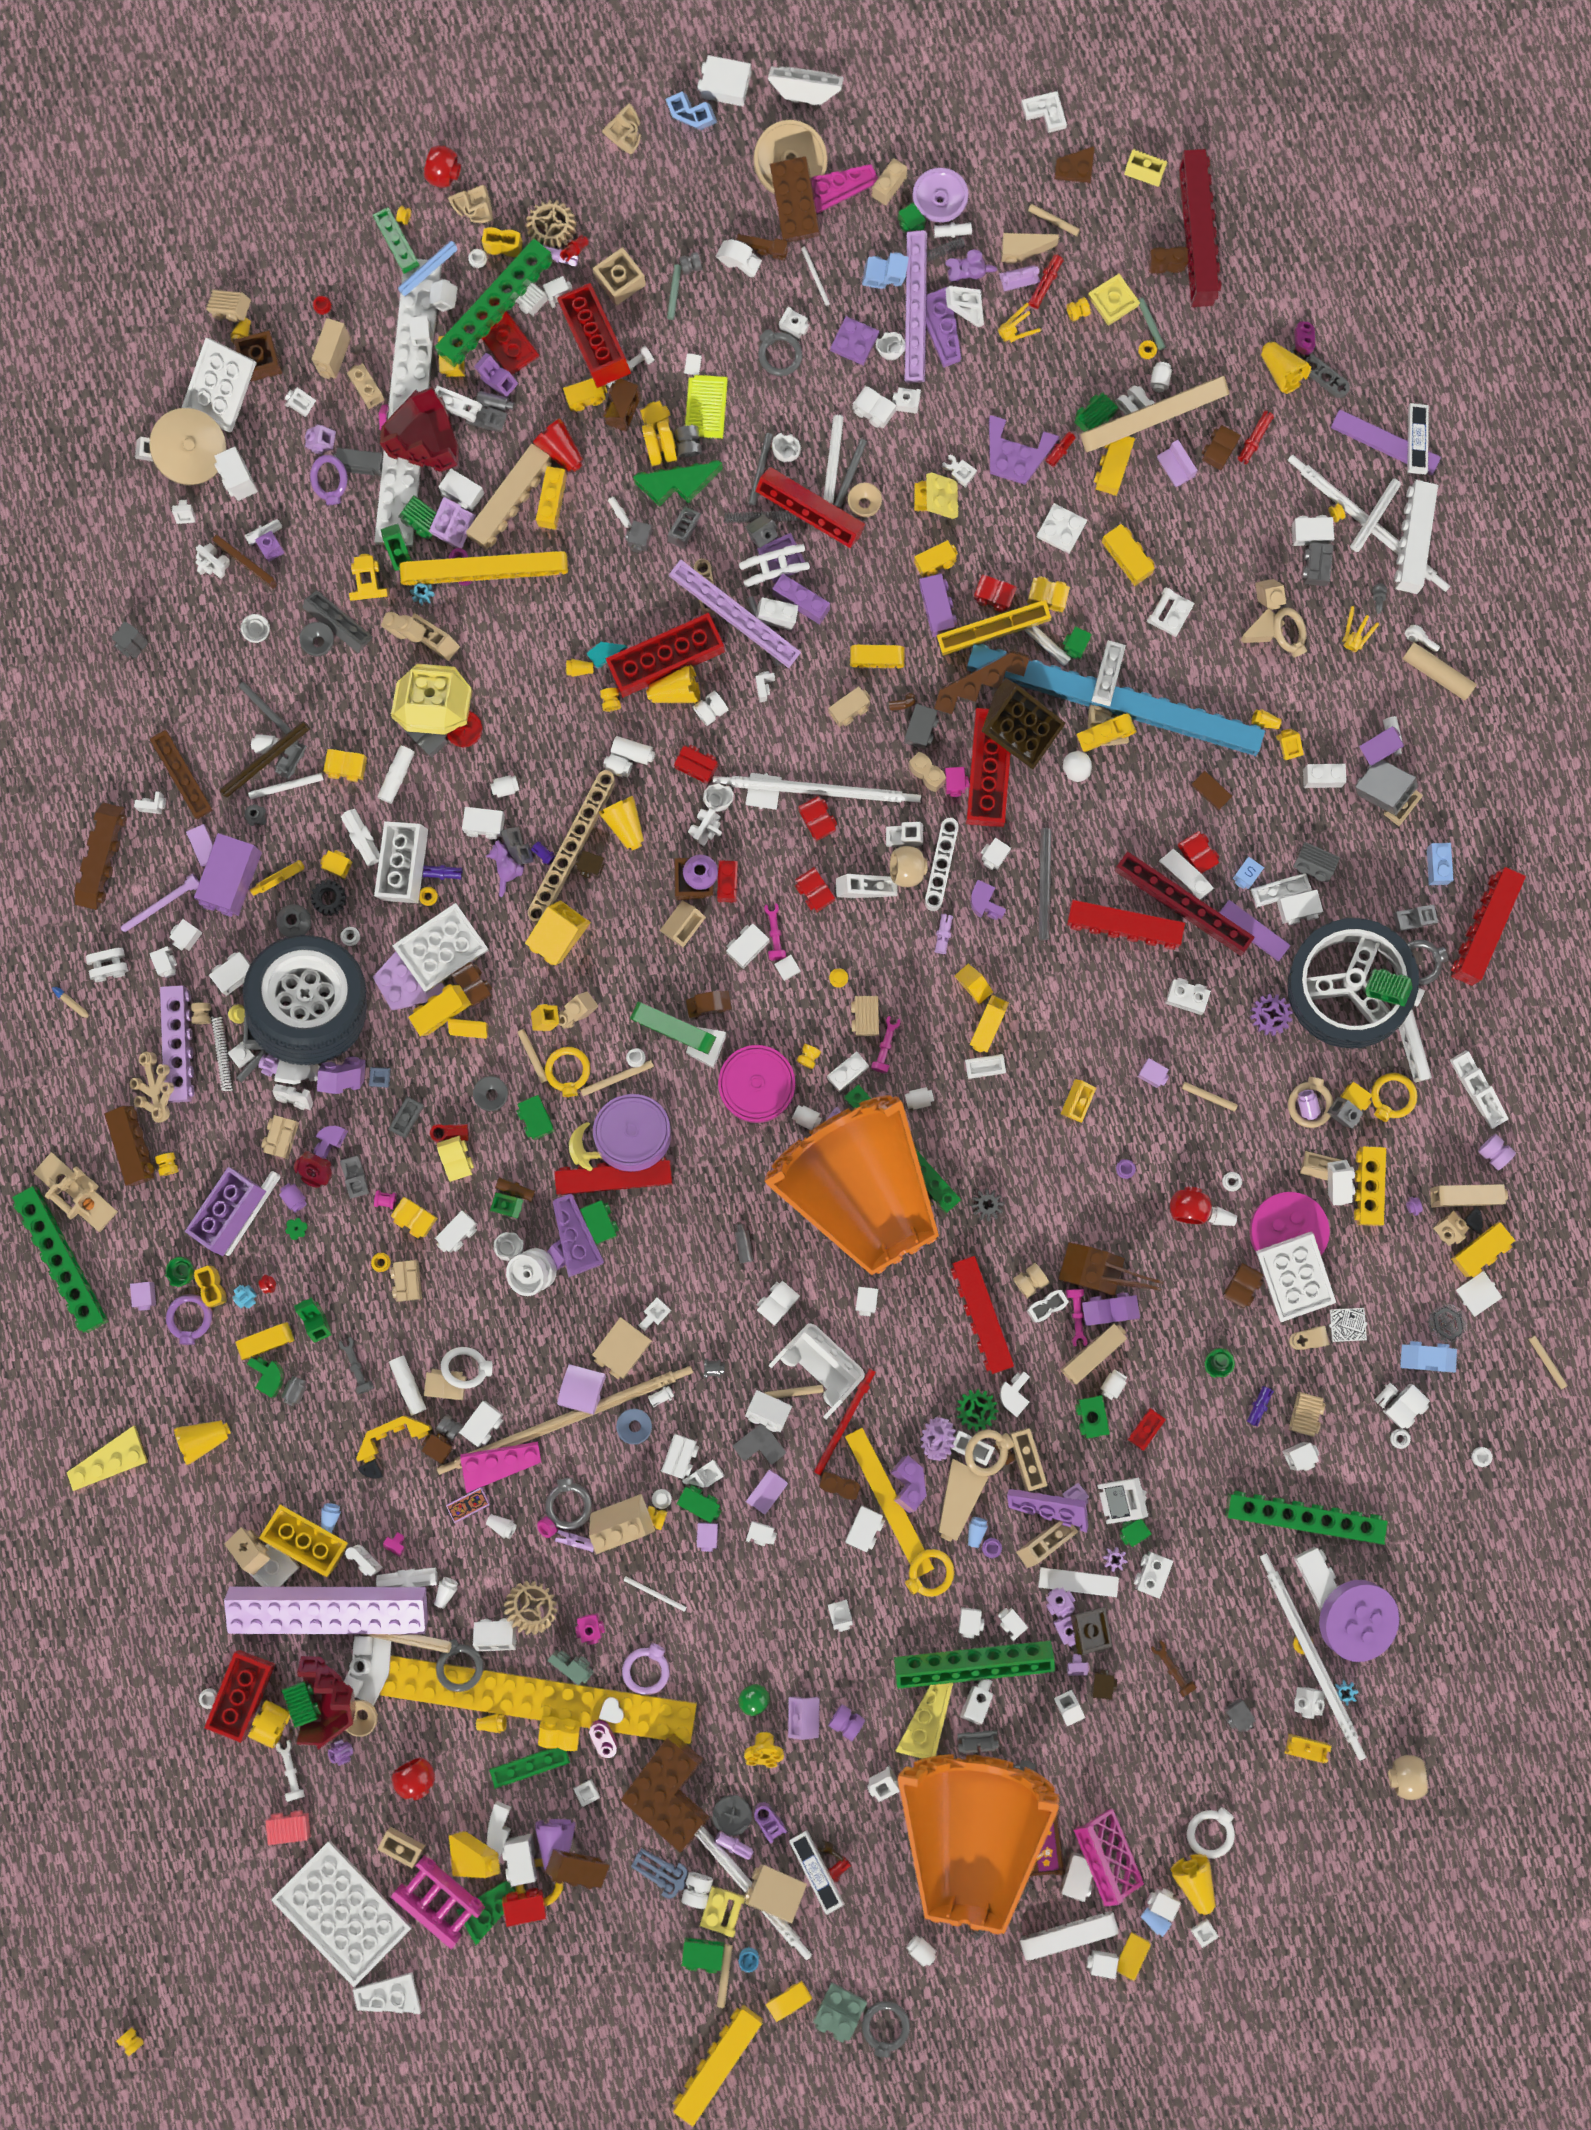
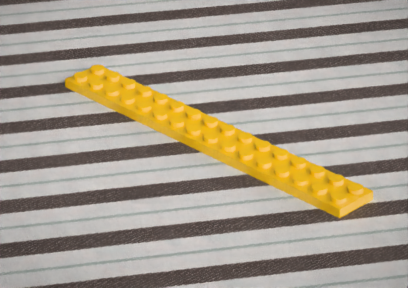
M390 1655L389 1675L379 1694L540 1721L542 1717L546 1716L556 1717L560 1720L573 1719L581 1722V1727L590 1728L591 1724L596 1720H603L599 1718L603 1704L607 1698L614 1697L618 1700L619 1708L623 1710L624 1717L619 1723L606 1721L612 1732L666 1740L667 1737L675 1734L686 1744H691L697 1703L584 1685L578 1686L577 1684L483 1670L479 1682L473 1688L463 1692H454L446 1689L439 1682L436 1675L437 1662ZM444 1664L446 1678L455 1684L466 1683L475 1673V1668Z

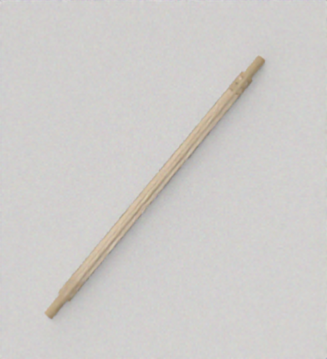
M688 1366L676 1372L670 1371L601 1399L594 1415L672 1384L677 1379L692 1374V1367ZM574 1410L472 1452L520 1445L590 1417L593 1414ZM460 1456L454 1458L452 1462L437 1467L439 1475L455 1468H462Z

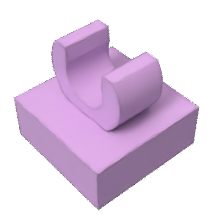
M1079 1483L1062 1493L1064 1498L1086 1501V1505L1088 1504L1087 1498L1089 1496Z
M1073 1654V1663H1068L1067 1676L1087 1675L1089 1671L1088 1663H1082L1081 1655Z

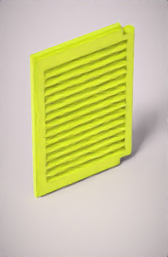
M694 375V378H689L685 426H698L699 437L723 438L728 377Z

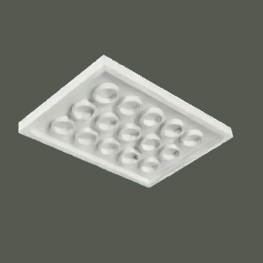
M330 1840L271 1899L353 1987L412 1928L404 1917Z

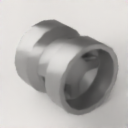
M697 252L692 253L688 257H679L684 275H688L694 270L696 272L702 270Z
M447 1414L441 1420L436 1430L439 1433L446 1434L447 1438L453 1441L463 1425L459 1422H454L452 1417Z

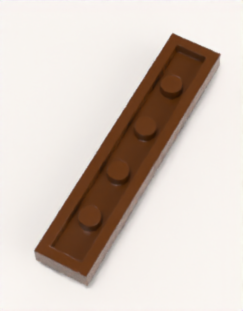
M164 730L150 738L152 745L195 819L197 820L213 811L168 731Z

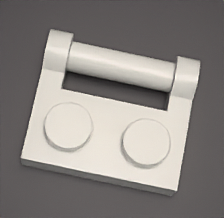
M1164 588L1162 597L1153 614L1149 615L1147 622L1177 637L1194 603L1174 593L1171 589ZM1171 599L1174 603L1162 622L1158 618L1168 600Z
M355 1545L346 1550V1557L354 1559L360 1565L358 1567L359 1570L365 1575L369 1574L372 1576L383 1568L361 1545Z

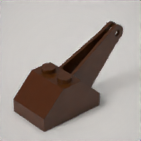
M1071 1242L1067 1244L1058 1276L1060 1281L1115 1296L1118 1285L1162 1291V1288L1153 1285L1119 1279L1121 1271L1161 1285L1164 1283L1161 1280L1145 1277L1123 1269L1125 1260L1123 1257Z

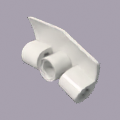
M354 1636L353 1659L344 1683L346 1685L349 1684L353 1688L355 1698L368 1701L372 1706L375 1705L389 1675L391 1641L370 1636ZM359 1661H362L365 1666L362 1672L357 1669Z

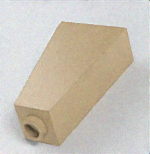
M1504 1184L1437 1186L1430 1188L1431 1208L1506 1204L1508 1199V1192Z
M1115 1324L1110 1325L1060 1369L1061 1372L1072 1384H1078L1127 1339L1125 1337L1126 1331L1119 1324L1117 1326Z
M953 1458L950 1464L938 1529L942 1533L940 1537L949 1542L952 1539L957 1541L989 1478L988 1476H979L973 1473L968 1466Z

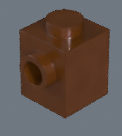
M440 1433L438 1435L432 1434L424 1439L422 1452L442 1464L454 1446L447 1442L448 1438Z

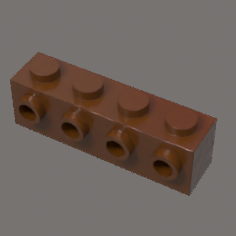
M121 1106L104 1113L125 1186H137L155 1179L154 1167L150 1163L149 1151L144 1143L143 1131L139 1126L138 1114L134 1106Z

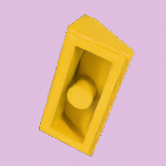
M448 1019L450 1035L487 1038L489 1025L486 1022Z
M1075 1079L1061 1115L1082 1123L1096 1087L1083 1080Z
M1131 1932L1119 1957L1117 1972L1135 1981L1150 1948V1941Z

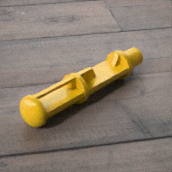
M297 860L286 868L258 882L255 887L250 889L252 895L264 893L304 870V864Z

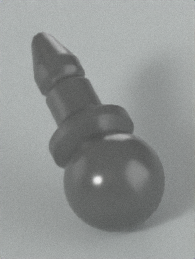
M1383 583L1374 585L1372 589L1377 614L1381 613L1383 601L1386 600L1387 587Z

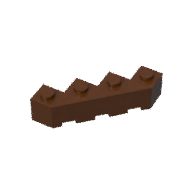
M1012 650L942 687L934 709L953 714L958 697L976 702L981 685L984 684L998 689L1003 682L1006 671L1024 677L1030 655Z
M104 802L95 812L93 820L96 821L94 831H90L87 841L89 851L87 857L83 856L80 867L82 876L80 883L76 882L74 889L75 905L97 910L101 903L105 902L104 883L112 876L111 858L120 848L118 832L127 822L125 807Z

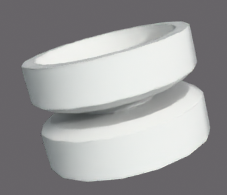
M533 1248L515 1256L509 1261L506 1268V1277L509 1285L515 1292L523 1296H531L548 1288L554 1282L557 1268L549 1253L543 1249Z

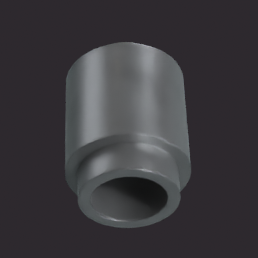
M292 1376L291 1380H288L281 1396L284 1398L283 1402L294 1406L295 1403L300 1404L307 1388L305 1386L307 1381Z

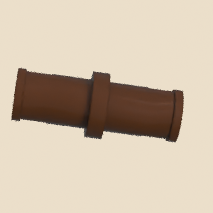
M501 1177L498 1178L495 1189L510 1193L512 1197L518 1196L529 1202L532 1201L535 1190L523 1187L518 1182L507 1181Z

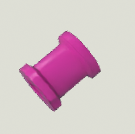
M377 1190L374 1198V1207L384 1206L394 1210L397 1193L388 1194Z

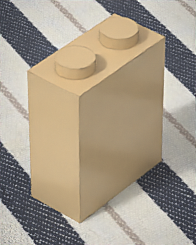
M326 318L312 361L320 376L326 379H330V377L336 379L351 337L344 323Z
M620 1317L592 1355L595 1357L594 1361L601 1367L606 1365L610 1368L609 1373L617 1379L620 1377L625 1378L651 1344L652 1340Z
M760 1865L759 1868L756 1867L752 1875V1879H754L753 1884L747 1888L744 1896L746 1899L745 1904L785 1922L792 1923L807 1884L765 1865Z

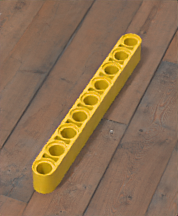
M562 551L409 561L399 565L401 584L403 585L560 575L559 573H568L567 553Z

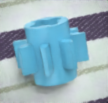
M422 583L415 585L414 590H410L411 594L415 595L412 598L413 601L419 600L421 606H423L424 602L431 603L430 597L435 596L434 592L430 591L432 589L431 584L427 586Z
M239 1285L233 1290L235 1295L232 1298L240 1308L244 1306L250 1308L256 1303L254 1298L257 1294L251 1286L247 1285L244 1287V1285Z
M1343 1679L1340 1686L1335 1683L1336 1692L1340 1700L1345 1701V1704L1348 1706V1701L1356 1702L1353 1696L1358 1693V1690H1352L1354 1683L1351 1682L1348 1685ZM1342 1689H1343V1690L1349 1689L1348 1691H1349V1694H1350V1695H1349V1696L1344 1695V1696L1342 1697V1692H1341V1690H1342Z

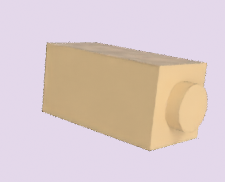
M363 363L353 366L347 372L368 409L384 401L381 391Z
M1275 579L1255 583L1258 602L1269 609H1278L1280 605L1286 604L1283 584Z
M857 687L830 706L828 713L839 727L842 725L847 726L853 722V717L858 714L861 716L869 710L871 698L865 689L862 691L860 687Z

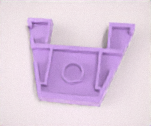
M396 951L373 976L374 981L392 1011L428 1003L427 1000L430 997L438 996L445 987L441 982L425 993Z

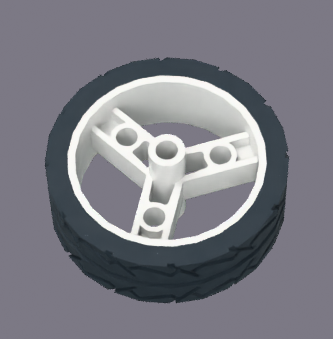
M1344 918L1327 923L1315 930L1302 943L1292 962L1288 977V998L1292 1011L1301 1026L1312 1036L1328 1045L1340 1048H1363L1377 1044L1390 1037L1403 1024L1415 1004L1419 990V970L1415 957L1412 955L1413 953L1407 943L1396 932L1379 922L1360 918ZM1342 942L1359 943L1346 973L1307 978L1309 964L1322 950ZM1377 950L1388 959L1396 975H1406L1412 981L1413 988L1405 1006L1395 1004L1392 1011L1386 1007L1382 1000L1370 997L1362 1000L1358 996L1361 988L1366 994L1367 982L1365 979ZM1360 954H1365V955H1367L1368 960H1367V961H1362V960L1359 958V955H1360ZM1355 965H1357L1358 967L1363 968L1364 971H1362V970L1359 969V968H1353V967H1354ZM1343 981L1340 989L1333 988V982ZM1319 984H1326L1328 990L1322 991L1319 988ZM1340 996L1350 998L1370 1024L1348 1026L1337 1023L1321 1013L1312 1000ZM1371 1002L1375 1004L1376 1009H1368L1366 1003Z

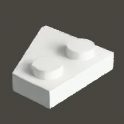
M954 286L947 287V307L975 326H983L981 290Z
M275 1084L273 1094L277 1101L292 1103L301 1110L305 1108L311 1110L313 1101L310 1091L304 1089L303 1093L296 1092L294 1087Z

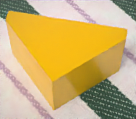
M969 963L954 975L978 1004L982 1003L993 993L983 975Z

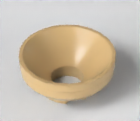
M860 483L850 490L848 505L855 515L870 517L880 509L882 496L876 486L870 483ZM866 498L870 501V506L862 508L859 505V501Z
M355 1700L356 1712L354 1722L346 1731L353 1736L362 1737L374 1730L378 1715L374 1706L368 1701ZM359 1710L367 1712L368 1718L366 1720H361L358 1717Z

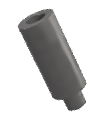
M482 391L478 392L476 401L482 406L502 411L514 409L515 403L510 402L507 397Z
M744 1224L737 1225L738 1232L735 1233L739 1261L740 1263L752 1262L754 1260L749 1231H745Z

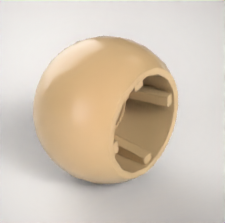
M902 846L895 849L890 857L892 881L901 887L918 885L927 873L926 858L923 857L919 849L913 846Z
M1405 1755L1393 1761V1769L1388 1770L1390 1787L1395 1788L1396 1794L1406 1800H1416L1424 1797L1428 1790L1424 1761L1413 1755Z

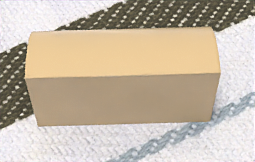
M682 900L660 931L672 941L684 947L706 917L695 907Z

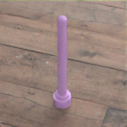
M193 873L186 877L187 880L184 881L183 885L123 924L121 931L126 932L186 891L196 890L199 885L197 877Z

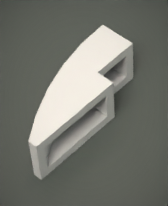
M497 1801L490 1816L487 1846L498 1852L500 1859L502 1848H504L511 1828L504 1826L511 1806Z

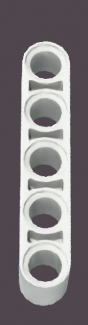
M953 818L945 819L940 829L925 898V906L930 911L938 910L943 901L958 832V822ZM951 824L955 830L947 832L944 827ZM946 842L951 848L943 850L940 845ZM938 861H944L947 864V866L943 869H940L937 867L936 863ZM940 879L943 885L936 887L932 881ZM931 897H935L939 903L931 905L928 900Z
M1110 1911L1105 1912V1915L1102 1913L1088 1917L1085 1921L1081 1919L1068 1923L1067 1926L1064 1924L1047 1929L1048 1932L1044 1930L1028 1935L1029 1937L1023 1936L1019 1940L1025 1960H1033L1115 1936L1119 1933L1114 1913Z

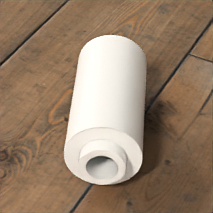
M618 736L615 737L611 749V754L648 765L649 762L652 763L655 752L652 751L653 747Z

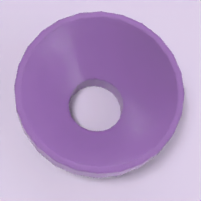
M695 855L688 859L684 865V879L694 889H707L715 883L718 877L717 865L708 856ZM697 865H703L706 868L703 875L695 874L694 869Z

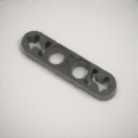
M1295 345L1290 349V352L1293 354L1298 352ZM1300 353L1298 357L1304 359L1306 356V362H1314L1316 364V369L1311 370L1309 377L1337 398H1343L1350 390L1347 380L1312 353L1309 355ZM1327 373L1331 376V380L1323 381L1321 375ZM1334 379H1336L1337 381L1335 382V384L1333 386H1330L1333 383ZM1341 385L1344 386V389L1340 392L1337 390Z

